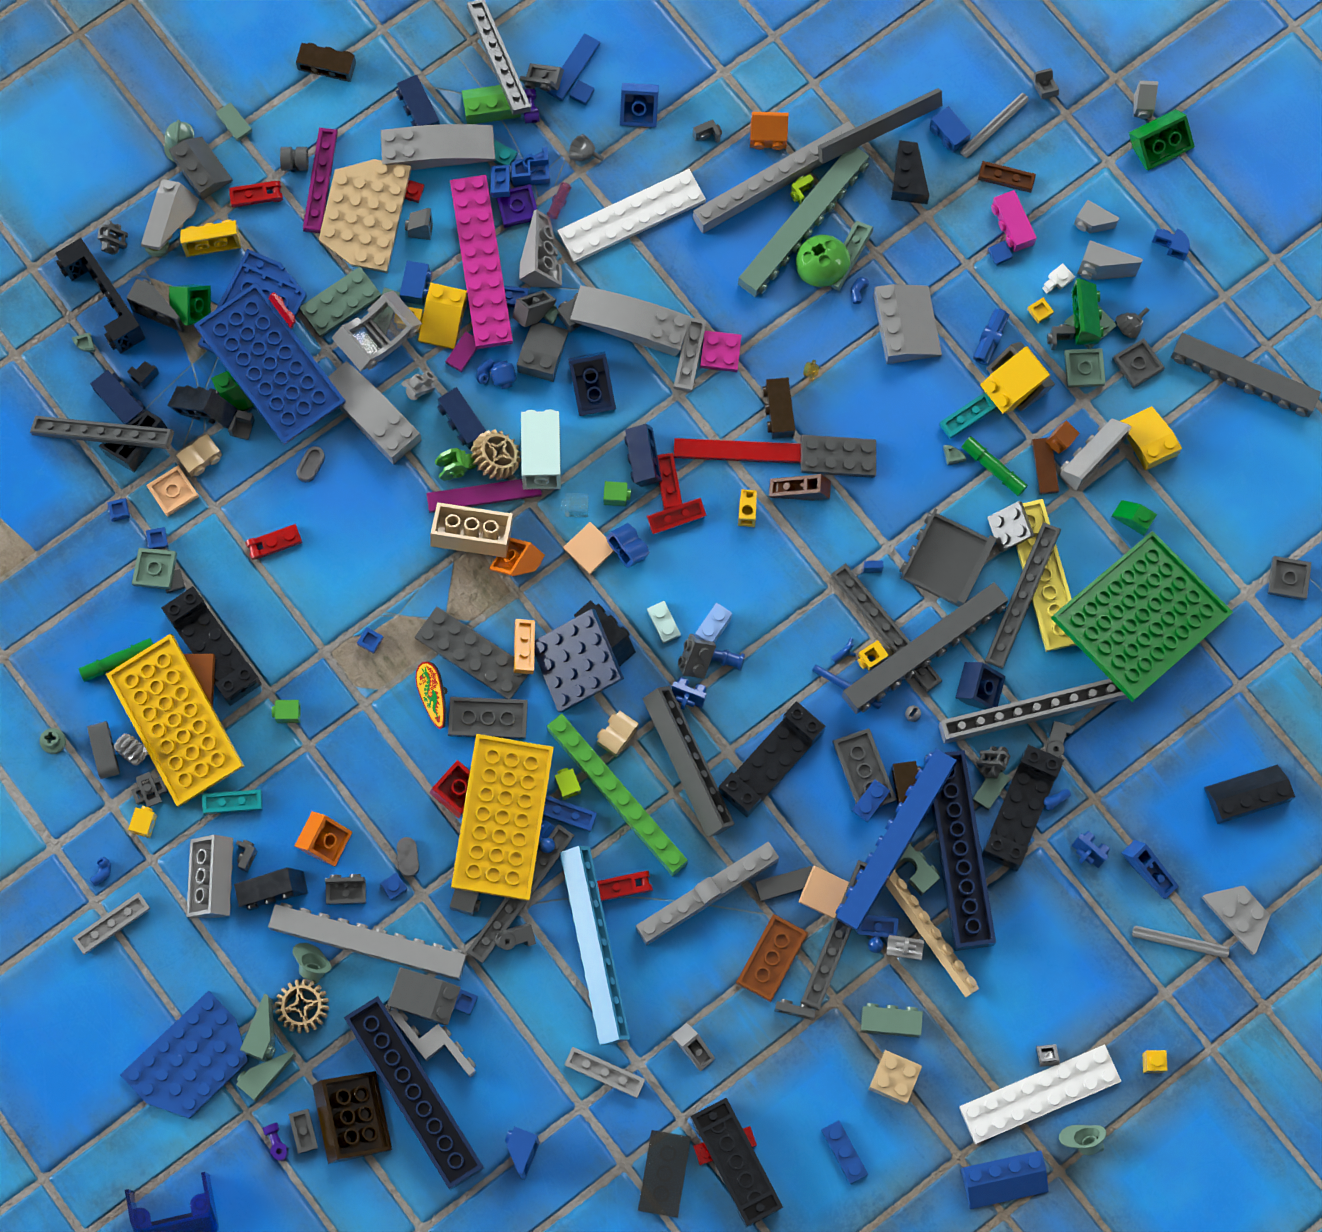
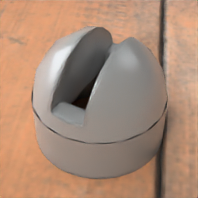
M915 705L909 706L905 712L907 720L911 722L917 721L921 716L920 708ZM916 709V713L911 717V712Z

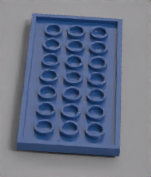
M254 283L194 324V327L283 445L346 403V400L257 283Z

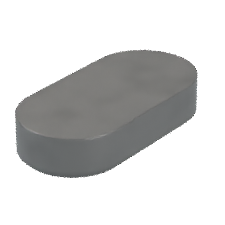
M310 447L297 467L296 473L302 482L312 481L323 464L325 455L320 447Z
M404 837L397 843L399 869L404 876L412 877L419 870L417 845L412 838Z

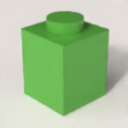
M605 481L604 505L626 506L627 500L631 499V489H628V483Z
M275 700V706H272V718H275L277 723H300L301 704L299 700Z

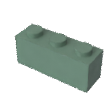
M867 1003L861 1010L860 1032L919 1038L922 1031L923 1011H918L916 1007H906V1010L898 1009V1006L886 1005V1008H879L878 1004Z

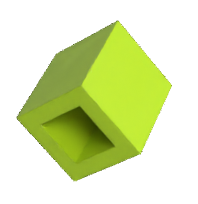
M568 768L559 770L558 774L555 775V780L562 799L566 800L581 794V788L573 768L570 770Z

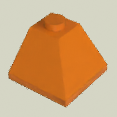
M510 537L506 558L496 556L489 569L510 576L533 572L541 565L545 554L531 542Z

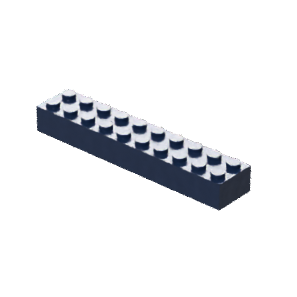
M965 750L945 752V754L956 759L957 764L931 808L954 951L991 947L996 944ZM926 755L925 758H924V765H925V766H926V764H927V763L925 762V760H926V758H927L928 755Z
M378 996L345 1016L344 1019L449 1190L451 1191L485 1169Z

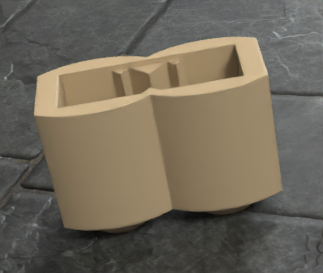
M206 434L192 445L183 449L176 456L192 477L202 474L206 466L219 462L222 453L209 435Z
M621 711L617 714H612L608 720L609 726L606 729L602 728L596 737L598 738L597 745L615 757L621 753L627 742L639 728V723Z

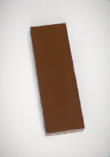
M982 161L978 180L1031 193L1036 174Z
M1048 438L1032 439L1040 495L1059 492L1053 449L1046 442Z

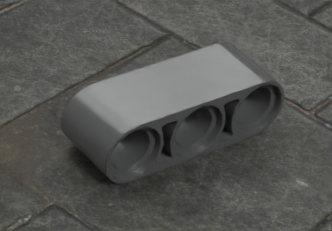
M104 721L87 726L100 779L119 775V765L108 722Z

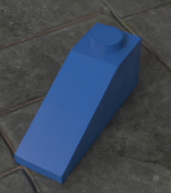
M1134 840L1122 852V855L1132 868L1163 899H1166L1178 887V884L1147 844Z

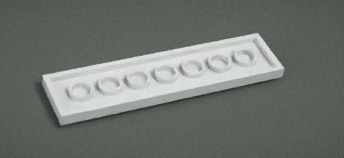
M687 169L557 231L575 264L705 203L706 198L690 169Z
M1102 1045L1059 1065H1055L961 1105L959 1109L974 1143L977 1144L1120 1083L1121 1079L1106 1046Z

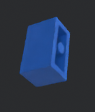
M949 106L931 118V132L935 136L938 135L942 140L943 146L946 149H950L952 153L970 141L972 133Z
M413 261L406 262L400 290V298L403 302L423 305L429 290L427 283L431 282L432 271H430L429 264Z

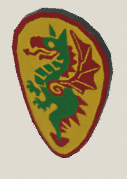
M430 661L422 662L416 670V686L430 719L437 728L442 729L445 727L446 722L445 694L448 691L446 687H443L441 674L436 665Z

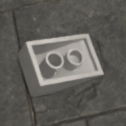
M1090 240L1077 274L1085 279L1093 280L1136 276L1143 259Z

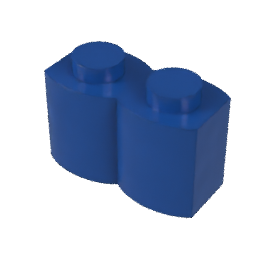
M629 523L611 531L606 537L610 547L618 554L619 559L627 568L643 561L650 553L647 544L638 537L636 529Z

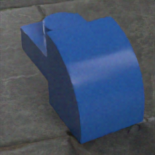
M1177 228L1175 234H1171L1168 230L1157 229L1152 240L1153 243L1169 248L1167 255L1185 261L1189 252L1190 242L1182 230Z

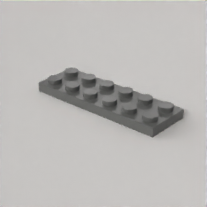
M437 606L415 636L416 640L505 699H512L529 675L514 673L513 656Z

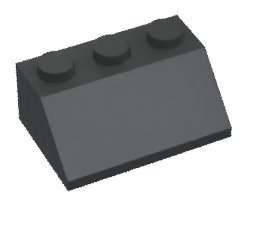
M203 137L185 139L169 149L172 159L201 200H204L233 181Z
M1022 342L1011 344L986 369L992 374L1025 347ZM1048 377L1017 406L1018 409L1023 411L1043 397L1055 385L1052 379Z

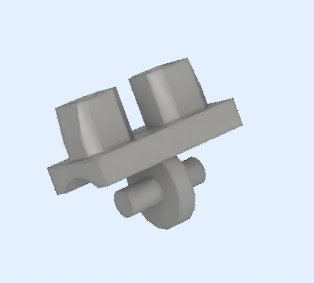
M426 371L423 375L415 374L412 378L404 380L401 384L407 387L406 394L408 398L416 400L421 395L432 392L435 389L432 383L436 378L430 371Z
M889 935L886 955L921 961L924 940Z

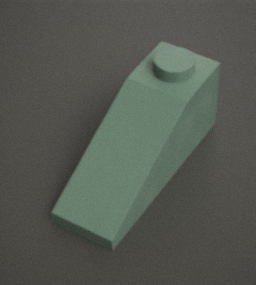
M290 1051L250 1068L247 1072L243 1071L238 1076L236 1085L257 1102L296 1055Z

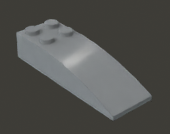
M440 124L381 130L382 164L386 166L404 164L411 166V170L495 161L493 125Z
M580 286L570 321L676 356L681 350L690 316L630 296Z
M347 361L328 376L346 400V403L339 408L393 465L422 441L421 435L415 427Z

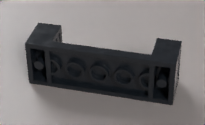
M82 238L55 253L58 258L56 263L64 277L68 276L71 281H74L89 272L92 279L98 284L97 286L102 294H105L112 309L116 311L118 318L104 326L107 332L104 335L113 350L117 349L119 354L145 339L140 325Z
M194 586L161 607L170 623L193 654H215L214 684L229 706L262 685L257 674L249 663L245 661Z
M796 701L783 715V719L737 771L735 773L731 772L719 785L720 794L744 816L748 817L822 736L826 726Z
M1029 744L1027 745L985 844L982 857L1018 871L1044 808V799L1049 796L1064 759Z
M724 1098L690 1116V1120L698 1136L702 1138L745 1227L747 1228L781 1210L783 1206L728 1099Z

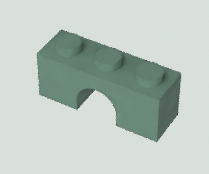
M910 842L898 864L904 861L913 864L915 874L909 879L908 883L922 896L939 881L940 873L933 865L929 866L926 863L925 856L920 851L916 852L912 848V842Z

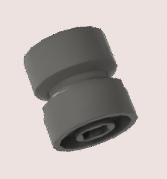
M281 147V170L292 171L293 168H296L297 171H308V148L296 147V149H293L292 147Z

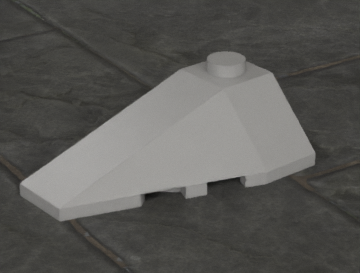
M162 179L156 193L141 247L160 250L172 238V234L178 228L181 229L184 226L183 223L194 215L199 199L181 183Z
M537 209L533 212L520 261L519 279L532 287L562 286V268L557 263L556 256L558 251L553 246L552 239L554 238L551 220L549 216Z

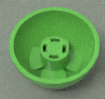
M816 235L809 238L801 245L796 256L798 275L804 282L816 287H825L838 282L844 277L850 266V254L847 247L842 241L830 235Z

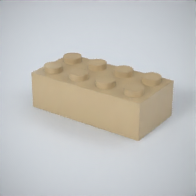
M437 502L430 533L431 547L506 558L513 525V514Z

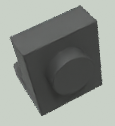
M1051 68L1034 73L1035 88L1041 99L1059 95V88L1053 79V70Z
M1068 324L1052 326L1050 333L1047 334V344H1050L1051 350H1055L1057 340H1073L1075 326Z

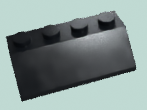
M1278 764L1204 787L1217 824L1278 806L1295 798L1289 778Z

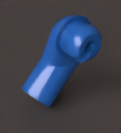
M859 277L852 285L853 304L862 303L861 290L868 287L869 281L867 278Z
M491 358L477 368L476 379L480 384H486L489 381L488 371L495 364Z
M1065 788L1059 793L1046 797L1043 802L1045 804L1044 808L1046 810H1053L1054 806L1059 805L1071 796L1070 791Z
M101 857L97 861L99 865L98 873L90 878L95 887L110 876L111 863L105 857Z

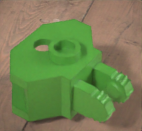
M452 448L440 453L435 460V464L439 467H445L443 472L439 473V478L446 481L464 476L467 470L476 467V464H473L475 459L471 458V454H466L465 450L461 451L458 448Z

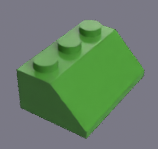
M500 85L462 90L467 124L521 117V114H512Z

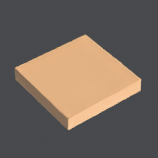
M179 465L146 485L167 517L199 497Z
M591 522L563 547L589 575L615 552L608 544L606 536Z
M813 866L798 902L833 919L836 916L835 912L844 897L849 882L819 867Z

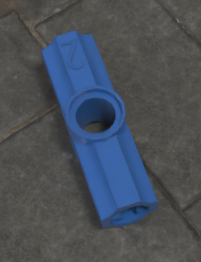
M995 308L988 325L985 326L979 340L980 343L973 356V359L982 365H988L993 351L997 348L1003 335L1002 331L1010 315L1005 310Z

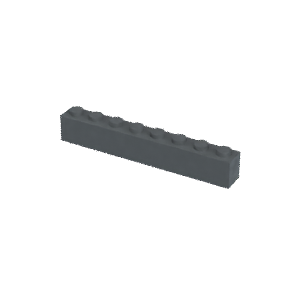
M1183 332L1170 357L1178 364H1186L1197 372L1207 373L1213 379H1221L1229 386H1237L1248 394L1258 395L1262 400L1272 401L1278 404L1279 407L1293 410L1302 417H1310L1321 394L1316 389Z
M666 686L655 689L642 698L646 709L654 722V726L662 739V743L669 754L670 760L676 769L706 836L719 835L735 825L671 687Z

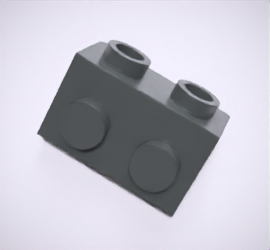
M530 63L526 77L520 76L519 80L529 89L540 88L548 92L550 90H558L564 69L556 66Z
M689 634L688 640L684 642L683 654L678 659V667L683 676L705 679L716 648L715 642L696 639L694 634Z
M350 874L349 877L341 878V875H330V878H325L327 905L366 904V879L361 877V874Z

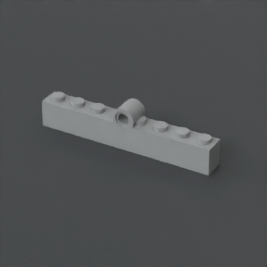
M768 841L715 876L701 881L693 890L637 924V932L647 946L779 861V856Z

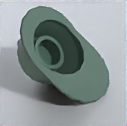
M177 120L166 129L165 154L173 162L174 160L169 149L185 139L194 138V129L190 124Z
M299 943L293 947L292 953L299 963V973L303 978L314 981V984H317L325 973L331 970L330 962L316 946L309 943Z
M1071 1125L1064 1128L1059 1134L1061 1144L1077 1148L1084 1155H1094L1104 1151L1103 1140L1106 1137V1130L1102 1126Z

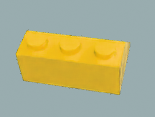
M224 220L222 223L217 224L206 223L199 227L188 226L180 231V240L186 257L241 248L236 220Z

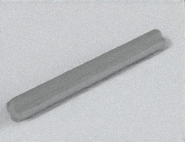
M1021 93L961 149L960 153L965 158H968L1028 102V96Z
M1134 926L1132 931L1133 937L1227 958L1230 952V948L1144 927Z

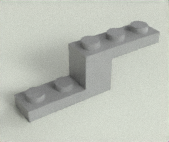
M394 1008L389 1012L393 1020L426 1061L446 1047L469 1077L476 1073L474 1069L476 1064L470 1057L467 1059L462 1054L464 1049L457 1041L453 1043L449 1038L452 1034L445 1025L441 1028L437 1024L419 1039L418 1036L421 1034L414 1025L410 1027L407 1024L408 1017L403 1011L400 1010L398 1012Z

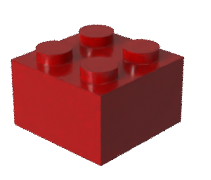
M457 760L432 787L430 794L459 819L463 815L470 770Z

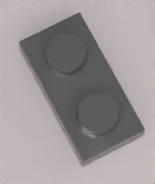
M786 999L776 1002L775 1012L809 1020L814 1019L816 1010L804 1004H800V1006L792 1005L793 1002Z
M309 1109L289 1114L298 1154L319 1149Z

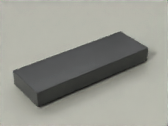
M812 866L755 882L760 901L803 890Z

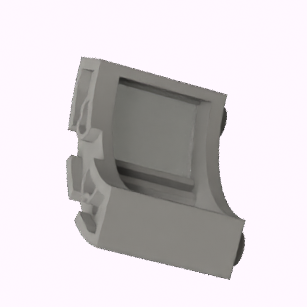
M394 290L384 293L367 310L369 313L362 319L357 317L342 325L332 337L360 371L374 368L377 362L392 353L409 337L413 338L419 332L418 328L422 325L420 320Z

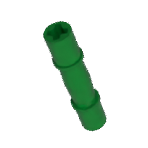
M972 436L961 446L976 462L979 461L990 473L1002 481V485L1009 488L1015 495L1020 496L1028 485L1014 474V471L1011 472Z
M151 638L130 645L131 647L115 652L101 660L96 659V661L78 668L83 681L87 682L98 676L105 675V672L115 669L153 645Z

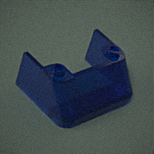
M201 1172L205 1193L195 1195L190 1202L191 1213L157 1221H151V1215L147 1209L137 1208L134 1191L126 1189L125 1196L133 1231L217 1232L219 1224L210 1174Z

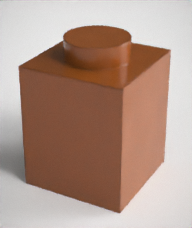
M1066 420L1057 426L1046 442L1054 451L1060 454L1072 444L1080 433Z

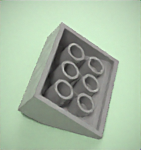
M900 284L875 287L873 296L886 364L942 356L929 287Z

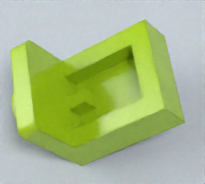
M811 174L799 177L791 185L790 195L794 202H798L799 205L805 199L802 193L813 187L814 178Z

